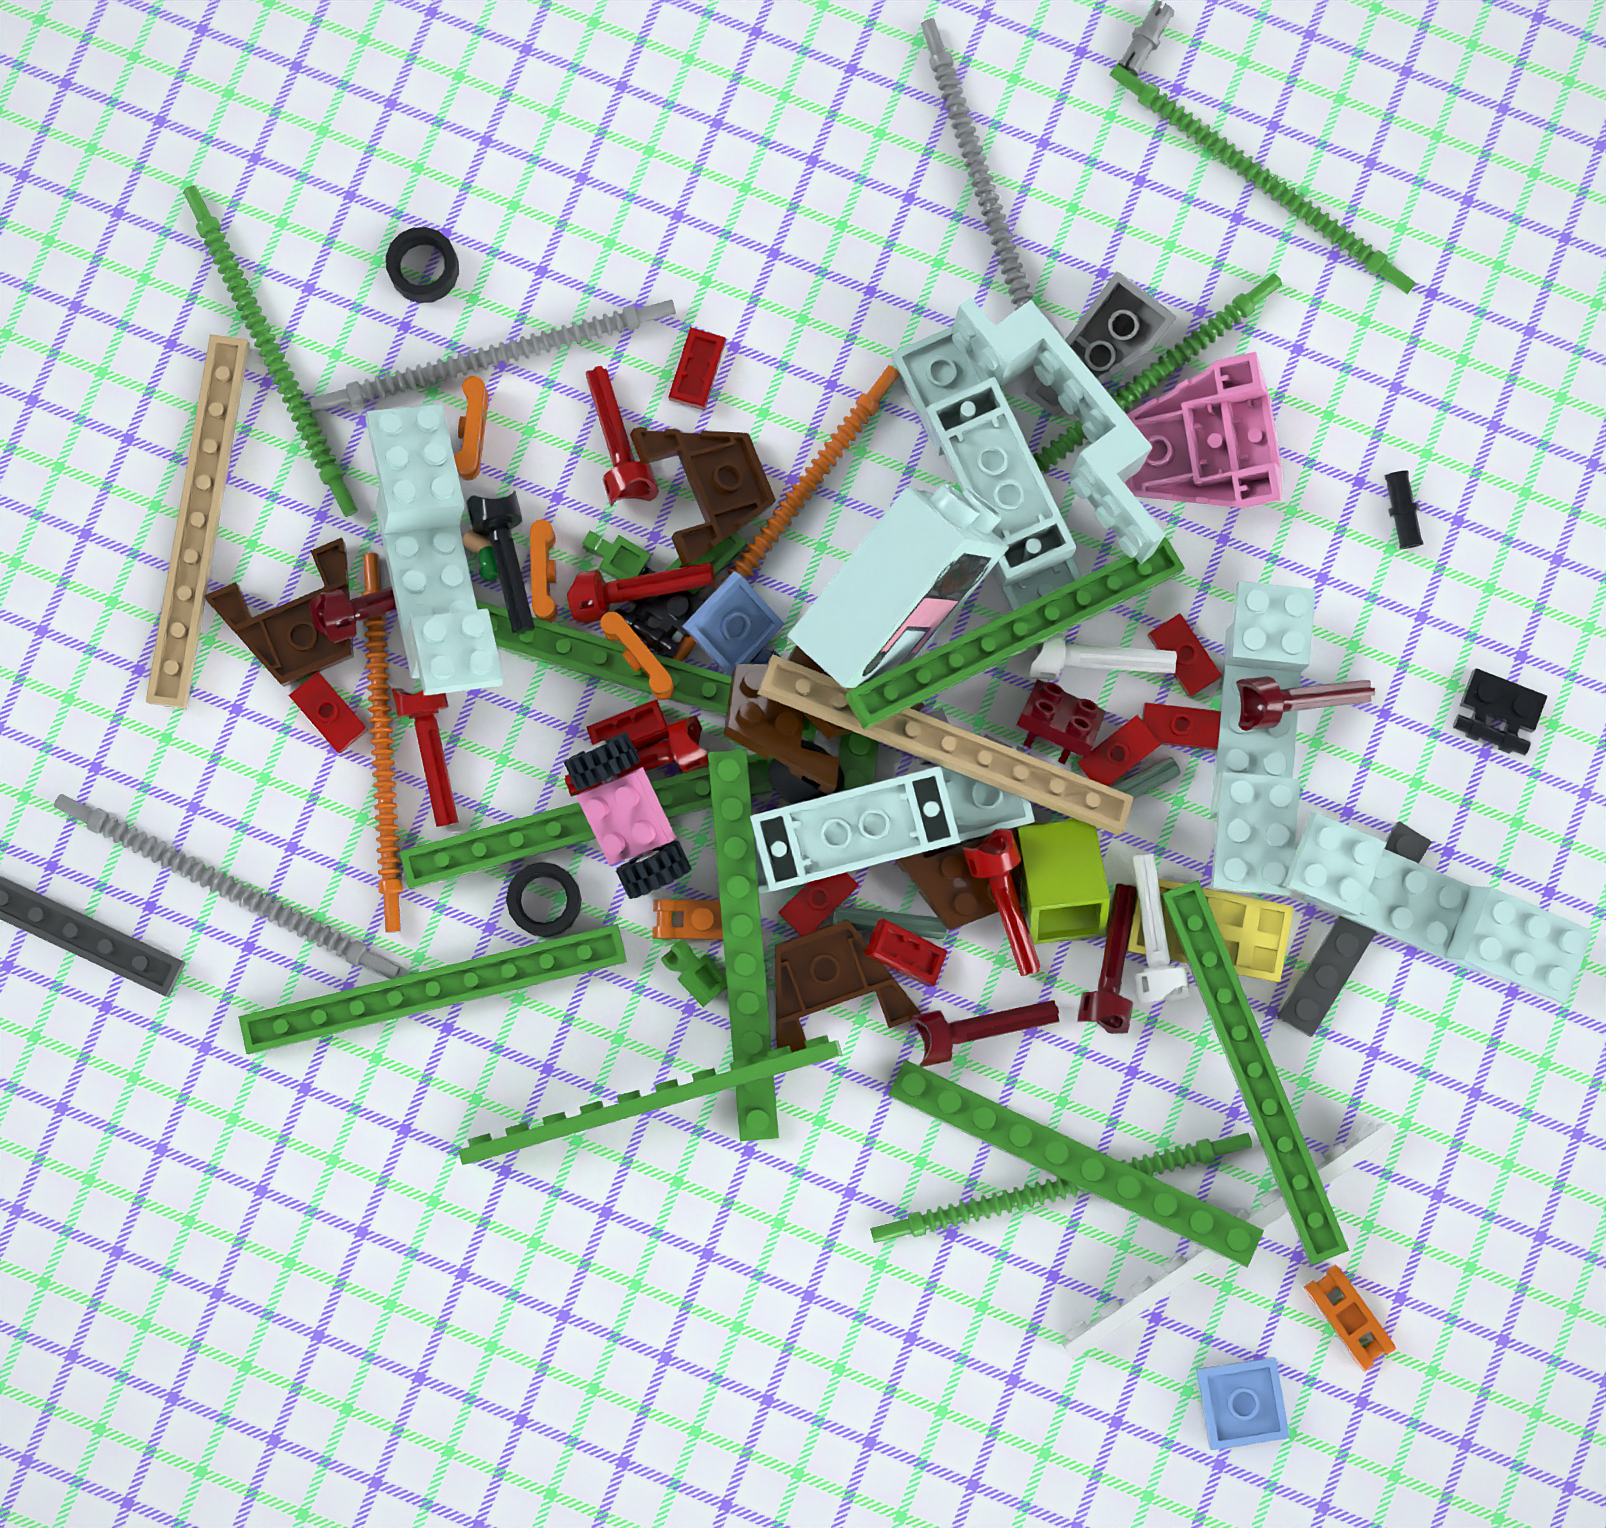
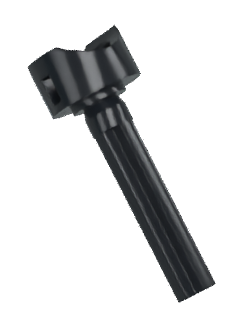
M514 490L509 496L499 499H488L473 495L466 501L472 530L476 534L489 535L512 633H517L518 635L525 634L526 631L534 630L535 626L511 529L517 527L522 522V514L516 491Z

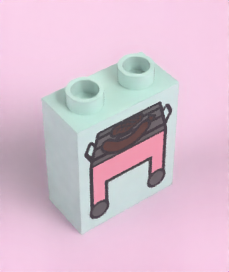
M942 483L935 493L906 487L787 636L843 688H856L921 656L1008 550L1009 546L992 532L1002 519V516L987 501L967 488L961 494L946 483Z

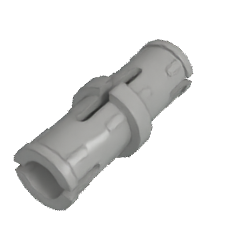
M1154 1L1142 25L1134 29L1132 33L1133 40L1122 59L1118 62L1128 71L1131 69V73L1135 76L1139 75L1151 51L1157 50L1161 43L1159 38L1171 17L1175 14L1174 9L1166 3L1161 9L1162 1Z

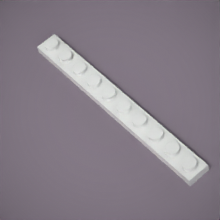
M1374 1120L1370 1121L1354 1132L1357 1137L1356 1140L1345 1147L1341 1142L1327 1150L1322 1155L1325 1161L1316 1167L1323 1187L1395 1138L1397 1134L1388 1122L1376 1125ZM1275 1187L1258 1199L1261 1203L1259 1207L1250 1213L1243 1209L1233 1216L1264 1229L1287 1213L1288 1210L1279 1188ZM1194 1243L1197 1250L1185 1258L1180 1253L1162 1265L1165 1272L1152 1280L1150 1276H1146L1130 1287L1132 1295L1121 1302L1115 1298L1103 1305L1097 1311L1100 1317L1087 1325L1083 1320L1070 1328L1065 1333L1068 1339L1061 1343L1068 1355L1075 1360L1223 1256Z

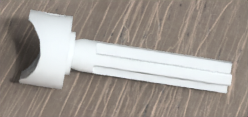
M1060 633L1034 646L1038 656L1031 663L1029 678L1059 680L1060 670H1063L1064 665L1069 667L1175 673L1177 653L1176 651L1078 644L1065 645V640H1062L1063 633Z
M1154 854L1133 856L1146 947V959L1149 968L1144 969L1143 973L1134 974L1137 1000L1141 1004L1162 999L1172 1001L1189 998L1190 990L1186 967L1175 968V965H1169L1170 954L1167 946Z

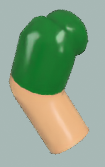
M468 529L462 538L463 546L478 554L481 565L478 571L479 576L489 582L497 580L499 576L490 539Z

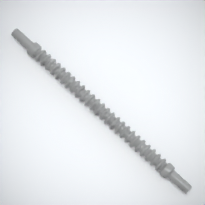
M927 19L921 23V27L931 53L929 63L932 71L937 72L935 80L941 81L938 89L944 91L941 98L947 100L945 109L951 110L948 118L954 120L951 127L957 129L955 138L960 139L958 147L964 149L961 156L967 158L964 165L971 169L968 172V176L974 178L971 186L977 187L974 195L981 198L978 201V205L984 207L981 215L987 217L984 224L991 227L988 230V235L994 236L991 244L997 246L994 253L1001 257L998 260V264L1004 266L1001 273L1007 275L1004 283L1011 286L1008 289V293L1014 295L1011 303L1017 304L1016 311L1033 298V293L1027 291L1030 287L1028 282H1024L1027 274L1020 271L1023 268V264L1017 262L1020 254L1014 253L1016 244L1010 242L1013 239V234L1007 233L1010 225L1004 223L1006 215L1000 213L1003 205L997 204L1000 196L994 194L996 185L990 184L993 176L987 174L990 167L984 165L986 156L980 154L983 151V147L977 145L980 137L974 135L976 127L970 125L973 122V118L967 116L970 108L964 106L967 100L965 97L960 96L963 93V89L957 87L960 79L954 77L957 70L951 68L954 63L950 52L945 51L935 19Z
M672 299L638 309L635 306L623 308V313L620 314L616 310L613 311V316L610 317L604 313L602 319H597L596 316L592 317L591 322L583 319L581 325L572 322V327L570 328L562 325L561 330L556 331L553 327L551 328V333L546 334L542 330L540 336H535L534 333H531L529 339H525L524 336H521L518 342L510 339V344L504 345L503 342H500L497 348L490 344L488 350L484 351L482 347L478 349V353H473L472 350H469L467 356L458 353V358L453 359L451 356H448L446 362L437 359V364L435 365L428 361L426 363L427 366L423 368L420 364H417L416 370H411L407 367L405 373H400L399 370H396L394 376H390L389 373H386L383 379L375 376V381L370 382L367 378L364 380V384H359L358 381L346 384V389L310 398V403L314 413L351 403L352 406L361 405L366 398L374 401V396L376 395L384 398V393L389 392L393 396L395 395V390L398 389L404 393L406 387H411L412 390H415L417 384L425 387L427 381L436 384V379L438 378L446 381L447 376L452 375L455 379L457 378V373L462 372L466 376L468 370H473L474 373H477L479 367H483L484 370H487L490 364L498 367V362L504 361L505 364H508L511 358L518 362L519 357L522 355L528 359L530 353H535L536 356L540 355L541 350L550 353V348L556 347L557 350H560L562 344L571 347V342L573 341L580 345L581 340L584 338L590 342L592 336H597L598 339H601L603 333L612 336V331L614 330L622 333L623 328L626 327L629 331L640 328V323L676 314L675 306Z
M60 794L55 800V808L86 823L88 830L96 834L103 832L104 838L112 836L113 842L118 843L122 841L124 848L132 846L133 853L142 851L143 858L151 856L153 863L161 861L163 868L171 866L172 873L181 871L180 875L182 878L190 876L192 883L198 880L202 888L207 885L210 886L211 893L218 890L221 898L228 895L231 903L237 900L241 908L247 905L249 906V912L252 913L257 910L260 918L267 915L270 923L277 920L278 927L281 928L286 925L288 926V932L296 930L299 938L306 935L309 943L316 940L317 947L325 945L327 946V952L335 950L337 957L346 956V962L354 966L362 964L389 979H394L399 974L400 966L368 951L366 944L358 940L351 942V938L348 935L342 938L339 930L332 933L329 925L322 928L321 921L313 923L311 922V916L303 918L301 911L293 913L291 906L283 908L282 901L274 903L272 902V896L264 898L263 892L258 891L254 893L252 886L244 888L243 881L235 883L233 876L225 878L223 871L215 873L214 866L205 868L204 861L196 863L194 856L186 858L184 851L176 853L175 846L166 848L167 844L165 841L157 843L155 836L147 838L145 831L140 834L137 833L138 829L136 826L129 829L126 821L119 824L116 816L110 819L108 812L100 808L93 810L63 794Z

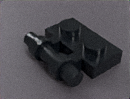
M646 567L641 575L656 572ZM683 590L631 600L629 602L636 606L633 611L627 613L617 608L614 612L621 615L636 635L646 641L647 647L657 653L663 651L669 656H673L678 651L679 643L672 640V637L676 631L688 638L690 637L682 626L705 601L691 592ZM650 615L662 622L659 627L654 629L645 624Z
M1475 668L1471 672L1460 702V706L1473 710L1472 717L1470 719L1458 714L1453 723V728L1466 733L1465 737L1478 741L1480 738L1498 745V750L1508 754L1513 751L1526 756L1531 742L1519 738L1518 731L1522 729L1532 733L1536 730L1548 696ZM1487 716L1506 723L1504 730L1501 731L1486 725Z

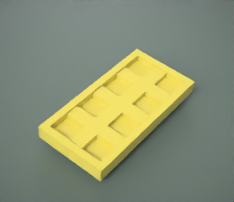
M1158 879L1160 895L1186 885ZM1202 888L1237 975L1280 983L1294 906ZM1137 891L1126 952L1146 956ZM1161 898L1170 961L1188 965Z

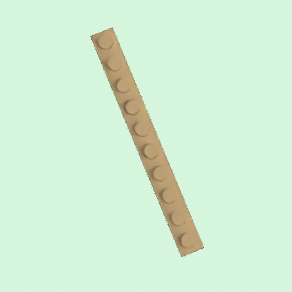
M210 334L146 696V703L151 705L187 709L206 601L204 595L207 594L250 348V343L247 339Z
M774 654L769 659L757 693L759 695L1118 836L1125 830L1134 796L911 708L864 730L844 697L849 690L854 688H843L832 677Z

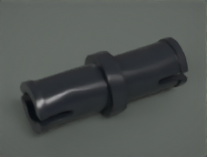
M1408 470L1397 471L1384 476L1392 507L1388 509L1389 516L1394 517L1400 550L1424 545L1417 512L1420 511L1419 503H1414Z

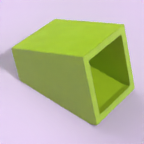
M1075 818L1067 819L1064 822L1047 824L1033 822L1026 826L1017 827L1018 852L1021 858L1019 870L1025 917L1033 944L1106 936L1110 896L1096 827Z

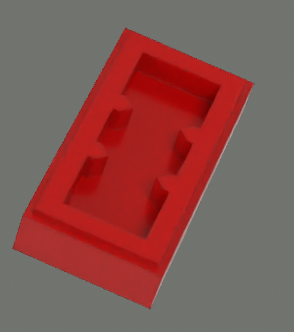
M690 327L668 396L669 401L705 411L725 348L726 337Z
M1181 613L1147 634L1156 650L1176 651V670L1172 674L1188 698L1222 677V674Z
M319 671L288 695L338 754H341L369 730Z
M657 699L586 727L592 745L627 732L635 750L665 739L669 735L667 723Z
M1146 702L1143 704L1142 721L1161 744L1207 750L1218 749L1221 711Z
M1136 715L1091 750L1087 758L1083 757L1076 763L1090 780L1109 787L1161 746V743L1141 718Z
M847 872L808 882L778 914L799 935L812 932L859 887V884Z
M879 919L865 955L928 987H933L936 985L948 951L886 919Z

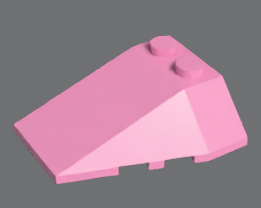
M1256 351L1218 360L1209 365L1207 370L1190 380L1185 379L1177 384L1175 389L1158 399L1155 397L1126 414L1152 445V449L1140 471L1124 482L1135 497L1235 508H1249L1282 501V465L1271 400Z

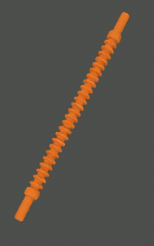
M888 365L868 393H862L855 402L856 409L850 408L849 410L851 416H844L843 421L845 424L837 425L838 433L830 435L832 441H826L824 443L826 449L818 451L819 458L811 460L813 466L805 468L807 474L798 477L800 483L798 485L793 484L792 489L794 491L792 493L787 492L785 495L787 500L779 502L781 508L773 510L774 518L766 519L767 527H760L761 535H754L755 543L747 544L748 552H741L742 560L734 561L736 567L734 570L728 569L727 573L729 576L734 571L741 574L744 579L747 576L752 577L754 575L752 569L760 567L758 561L766 559L765 552L773 550L771 545L773 542H779L778 534L786 533L784 527L785 525H792V516L798 517L797 509L805 508L804 500H811L810 492L818 490L816 484L818 482L824 483L823 475H829L831 473L829 467L837 465L835 459L844 456L842 450H848L850 448L848 442L856 440V432H862L861 425L869 423L867 417L874 416L879 410L880 400L900 375L894 367ZM722 578L721 582L723 583L727 578ZM683 636L678 642L679 648L676 654L668 656V658L683 662L697 644L691 636L689 638Z
M377 553L363 555L365 592L361 596L381 590L379 554ZM383 613L367 618L363 625L368 627V631L364 633V636L369 639V642H366L364 646L369 649V653L365 654V657L370 659L366 669L370 670L371 673L366 678L371 681V685L367 686V690L371 691L372 695L367 699L369 702H372V706L368 708V711L373 713V717L369 719V722L374 724V728H371L369 732L374 734V739L370 740V743L375 745V750L371 751V755L376 757L371 762V765L376 767V771L372 773V776L377 778V782L373 783V787L378 790L373 795L375 799H378V804L374 805V809L379 811V815L374 817L375 820L379 821V826H376L375 830L380 832V837H377L376 841L381 844V847L376 849L377 853H381V858L377 860V863L382 864V869L378 870V874L382 875V880L378 881L379 893L383 894L385 933L401 932L399 893L403 891L402 880L398 879V874L402 870L397 868V863H400L401 859L396 857V852H399L400 848L395 845L396 841L400 840V837L395 836V831L399 829V826L394 824V820L398 819V815L393 812L398 805L393 803V798L397 797V793L392 791V787H395L397 784L391 779L392 776L396 775V772L391 770V766L395 764V761L390 759V755L394 754L395 751L390 749V744L394 740L389 738V733L393 732V728L389 727L388 723L392 722L393 719L388 716V712L392 710V707L387 705V701L391 700V696L387 695L386 691L391 686L386 684V680L390 678V675L385 673V669L389 668V664L384 660L389 654L384 652V648L388 646V643L383 641V637H386L388 633L383 630V626L387 625V622L382 620V616L386 614Z

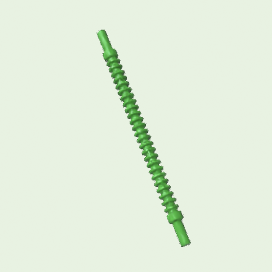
M1119 63L1112 69L1109 76L1137 95L1140 104L1146 108L1149 106L1153 107V113L1159 111L1162 120L1166 117L1169 118L1170 126L1177 124L1179 126L1178 132L1185 130L1187 132L1186 138L1193 136L1196 145L1200 142L1204 145V151L1211 149L1213 151L1212 157L1219 155L1221 157L1220 163L1226 161L1229 163L1228 168L1230 170L1233 168L1238 170V176L1246 175V182L1254 181V188L1260 186L1263 188L1262 193L1264 195L1267 193L1272 195V201L1280 200V207L1288 206V213L1296 212L1298 220L1301 218L1306 220V226L1314 225V232L1322 231V238L1330 237L1332 245L1336 243L1340 245V251L1348 250L1349 258L1354 255L1358 258L1357 264L1361 262L1366 264L1365 270L1372 275L1380 274L1405 294H1408L1414 287L1416 282L1389 263L1386 254L1380 250L1374 252L1372 244L1364 245V238L1356 239L1354 237L1356 233L1354 231L1348 233L1346 225L1338 226V219L1330 220V213L1322 214L1320 206L1316 208L1312 206V200L1304 201L1303 193L1296 195L1294 193L1295 187L1288 189L1286 181L1282 183L1278 181V175L1270 176L1269 168L1262 170L1260 168L1261 162L1254 164L1252 156L1246 158L1243 155L1244 150L1236 151L1235 143L1228 145L1226 143L1227 137L1220 139L1218 137L1219 132L1215 131L1212 133L1209 124L1205 127L1202 126V119L1194 120L1192 118L1193 112L1186 114L1184 106L1179 108L1176 106V100L1168 101V94L1164 93L1161 95L1159 93L1160 88L1155 84L1149 83L1147 85Z
M193 185L185 188L183 194L198 222L196 229L201 238H206L204 245L211 247L208 253L210 256H215L213 263L220 265L217 271L219 274L224 275L222 281L229 284L227 291L234 293L231 300L238 302L236 309L243 311L240 318L247 320L245 328L252 330L250 337L256 339L254 346L261 348L259 356L266 358L263 364L270 367L268 374L275 376L273 384L280 386L277 392L284 394L282 402L289 404L287 412L293 413L291 417L293 422H298L296 430L303 432L300 437L301 440L308 442L305 448L312 450L310 458L317 460L314 466L317 469H321L319 477L322 483L329 485L344 517L355 514L358 509L342 479L344 472L339 464L334 463L336 456L329 454L332 448L327 445L325 446L327 438L320 436L322 428L315 426L318 420L311 417L313 410L306 408L308 400L301 398L304 392L297 389L299 382L292 380L295 374L293 371H288L290 364L285 361L283 362L285 354L278 352L281 345L274 343L276 340L274 334H269L271 326L265 324L267 317L260 315L262 312L260 306H255L258 299L251 297L253 290L246 287L248 280L242 278L244 271L237 269L239 267L237 260H232L235 253L228 251L230 244L224 241L226 235L220 232L221 225L218 219L211 216L197 186Z
M1273 273L1246 295L1240 293L1232 300V306L1226 304L1224 312L1217 311L1216 318H1208V325L1200 324V331L1192 330L1191 338L1185 336L1183 344L1176 343L1174 351L1168 349L1166 357H1158L1159 363L1151 362L1150 370L1142 369V376L1134 375L1133 383L1127 381L1125 389L1118 388L1116 390L1117 395L1110 394V396L1123 412H1125V406L1131 408L1133 400L1140 401L1142 393L1145 395L1149 394V387L1157 388V381L1165 382L1166 374L1173 375L1175 367L1181 369L1183 367L1182 362L1189 363L1191 355H1199L1200 348L1206 350L1208 348L1207 342L1215 343V336L1223 337L1224 329L1230 331L1233 328L1232 323L1239 324L1241 322L1240 317L1247 318L1254 313L1255 306L1282 286L1279 276ZM1079 420L1075 421V428L1067 427L1066 435L1060 433L1058 441L1051 440L1049 448L1043 446L1041 454H1033L1040 472H1049L1050 464L1056 466L1058 458L1065 459L1067 451L1073 453L1075 445L1082 446L1084 438L1089 440L1082 430L1083 424Z
M1248 1132L1212 1142L1206 1138L1196 1141V1146H1191L1190 1143H1187L1185 1149L1176 1146L1174 1152L1165 1149L1162 1155L1155 1151L1153 1157L1150 1158L1147 1154H1143L1142 1160L1132 1157V1162L1127 1163L1124 1159L1121 1162L1153 1177V1172L1163 1175L1165 1169L1174 1172V1167L1176 1166L1183 1170L1187 1163L1195 1167L1197 1161H1200L1202 1164L1214 1162L1217 1156L1252 1148V1141ZM1056 1177L1055 1182L1046 1179V1184L1040 1185L1036 1181L1035 1186L1032 1188L1028 1184L1024 1185L1023 1190L1014 1187L1012 1193L1003 1190L1000 1196L993 1192L989 1199L982 1195L980 1201H975L974 1198H970V1203L968 1204L959 1201V1206L957 1207L950 1203L948 1204V1209L945 1210L938 1206L936 1212L927 1209L924 1215L920 1211L908 1214V1219L870 1228L873 1243L912 1234L913 1237L925 1235L926 1230L929 1229L935 1233L936 1227L939 1226L946 1230L948 1224H953L954 1227H957L959 1221L968 1224L969 1219L974 1218L978 1222L982 1215L990 1219L991 1213L1001 1216V1211L1003 1210L1012 1213V1208L1017 1207L1018 1210L1022 1211L1023 1205L1026 1204L1033 1208L1035 1202L1044 1205L1046 1199L1055 1202V1197L1061 1196L1065 1200L1066 1195L1069 1193L1076 1197L1078 1191H1082L1084 1194L1088 1192Z

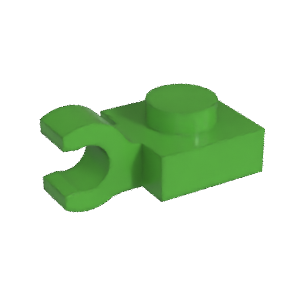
M589 531L582 542V548L597 557L603 558L599 565V570L616 580L640 576L651 558L649 552L620 535L617 536L612 544L596 533Z
M682 939L676 942L670 948L671 950L661 958L666 968L682 973L677 980L702 1007H705L727 988L726 975L706 954L699 959L693 953L688 943Z

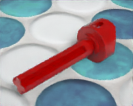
M596 366L594 370H587L585 372L586 379L614 467L605 473L602 479L609 504L612 507L616 501L622 499H641L650 502L659 494L654 472L650 463L642 464L641 461H635L607 368Z
M707 562L606 583L601 572L596 569L578 573L567 592V600L573 619L588 624L601 621L603 615L609 612L610 604L714 585L715 573L711 563Z
M392 688L398 718L409 717V719H415L414 725L436 827L459 823L438 722L435 717L439 710L449 707L446 693L424 696L423 690L412 694L402 688Z
M694 715L668 724V741L637 750L640 761L630 768L621 771L617 776L620 777L642 767L644 771H648L669 764L674 760L680 765L684 773L709 765L706 750L699 747L700 734L703 728L698 717ZM565 775L564 778L571 797L603 784L600 781L593 786L577 791L570 775Z
M1007 828L995 829L979 846L974 849L963 848V852L971 876L975 878L988 877L1020 976H1026L1029 973L1035 974L1040 971L1041 965L1009 871L1020 863L1021 858L1012 830Z

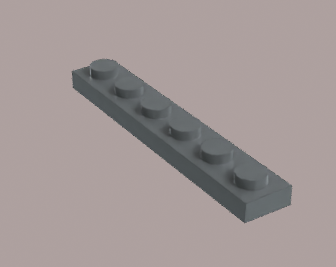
M1398 821L1385 840L1387 842L1385 849L1419 863L1432 841ZM1338 916L1277 1017L1305 1035L1313 1037L1377 931Z
M0 876V920L158 994L170 997L186 964L185 961Z

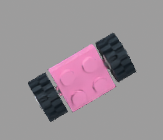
M624 732L588 747L563 763L577 791L602 781L603 784L583 791L576 797L609 866L633 856H638L616 869V873L628 898L635 899L672 883L674 880L689 873L692 868L678 840L672 841L676 836L643 767L620 777L617 776L621 771L630 768L640 761L628 733Z

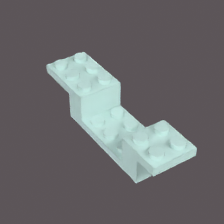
M972 297L961 303L958 307L951 332L953 334L952 340L961 353H968L975 361L976 370L984 381L995 376L1000 388H1002L1031 365H1034V370L1039 380L1046 386L1051 385L1059 395L1058 400L1062 408L1068 414H1074L1083 424L1082 430L1093 444L1079 454L1069 476L1071 486L1081 499L1087 498L1096 509L1094 513L1098 521L1105 528H1111L1119 537L1118 542L1124 553L1130 558L1135 557L1142 564L1154 554L1166 533L1124 482L1140 471L1152 449V445L1032 300L1021 306L996 326Z
M953 326L892 352L891 358L897 371L900 373L903 384L938 457L945 454L962 491L967 488L975 492L1002 516V519L992 532L1005 542L1009 548L994 565L992 571L1011 611H1014L1082 578L1072 558L1077 547L995 376L985 381L981 378L976 370V363L968 353H961L952 340L953 334L951 333Z
M443 404L367 411L366 423L380 485L375 508L411 679H421L424 696L502 686L504 679L488 609H477L459 528L465 503Z
M1238 581L1236 584L1234 619L1227 628L1225 635L1219 706L1221 718L1218 749L1215 753L1210 817L1217 818L1211 889L1286 897L1292 894V889L1283 885L1295 856L1301 779H1293L1298 711L1283 712L1281 721L1276 727L1244 731L1238 726L1241 700L1236 682L1241 679L1269 676L1277 682L1280 689L1300 687L1301 672L1310 665L1316 589Z
M938 766L750 816L754 831L759 894L772 892L960 843V841L991 834L995 829H1010L1033 823L1035 819L1029 800L948 768Z
M1311 812L1283 885L1303 894L1301 900L1469 971L1493 974L1554 1001L1567 1004L1593 930L1493 887L1470 886L1386 850L1387 842L1318 812Z

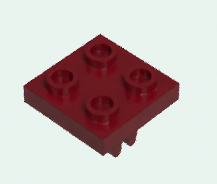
M1037 679L1016 726L1029 731L1023 744L1028 748L1031 747L1036 735L1063 747L1058 762L1065 765L1071 752L1087 758L1106 711L1099 708L1096 703L1089 699H1080L1065 692L1055 683Z

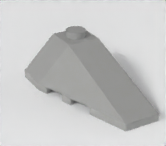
M1116 271L1065 341L1100 384H1103L1152 350L1176 320L1177 316L1125 275ZM1037 377L1025 395L1055 417L1064 411L1058 400L1059 395L1051 385H1044Z

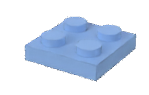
M734 571L682 627L726 675L732 676L736 664H748L785 624L744 577Z
M1275 1357L1196 1369L1210 1450L1290 1438Z

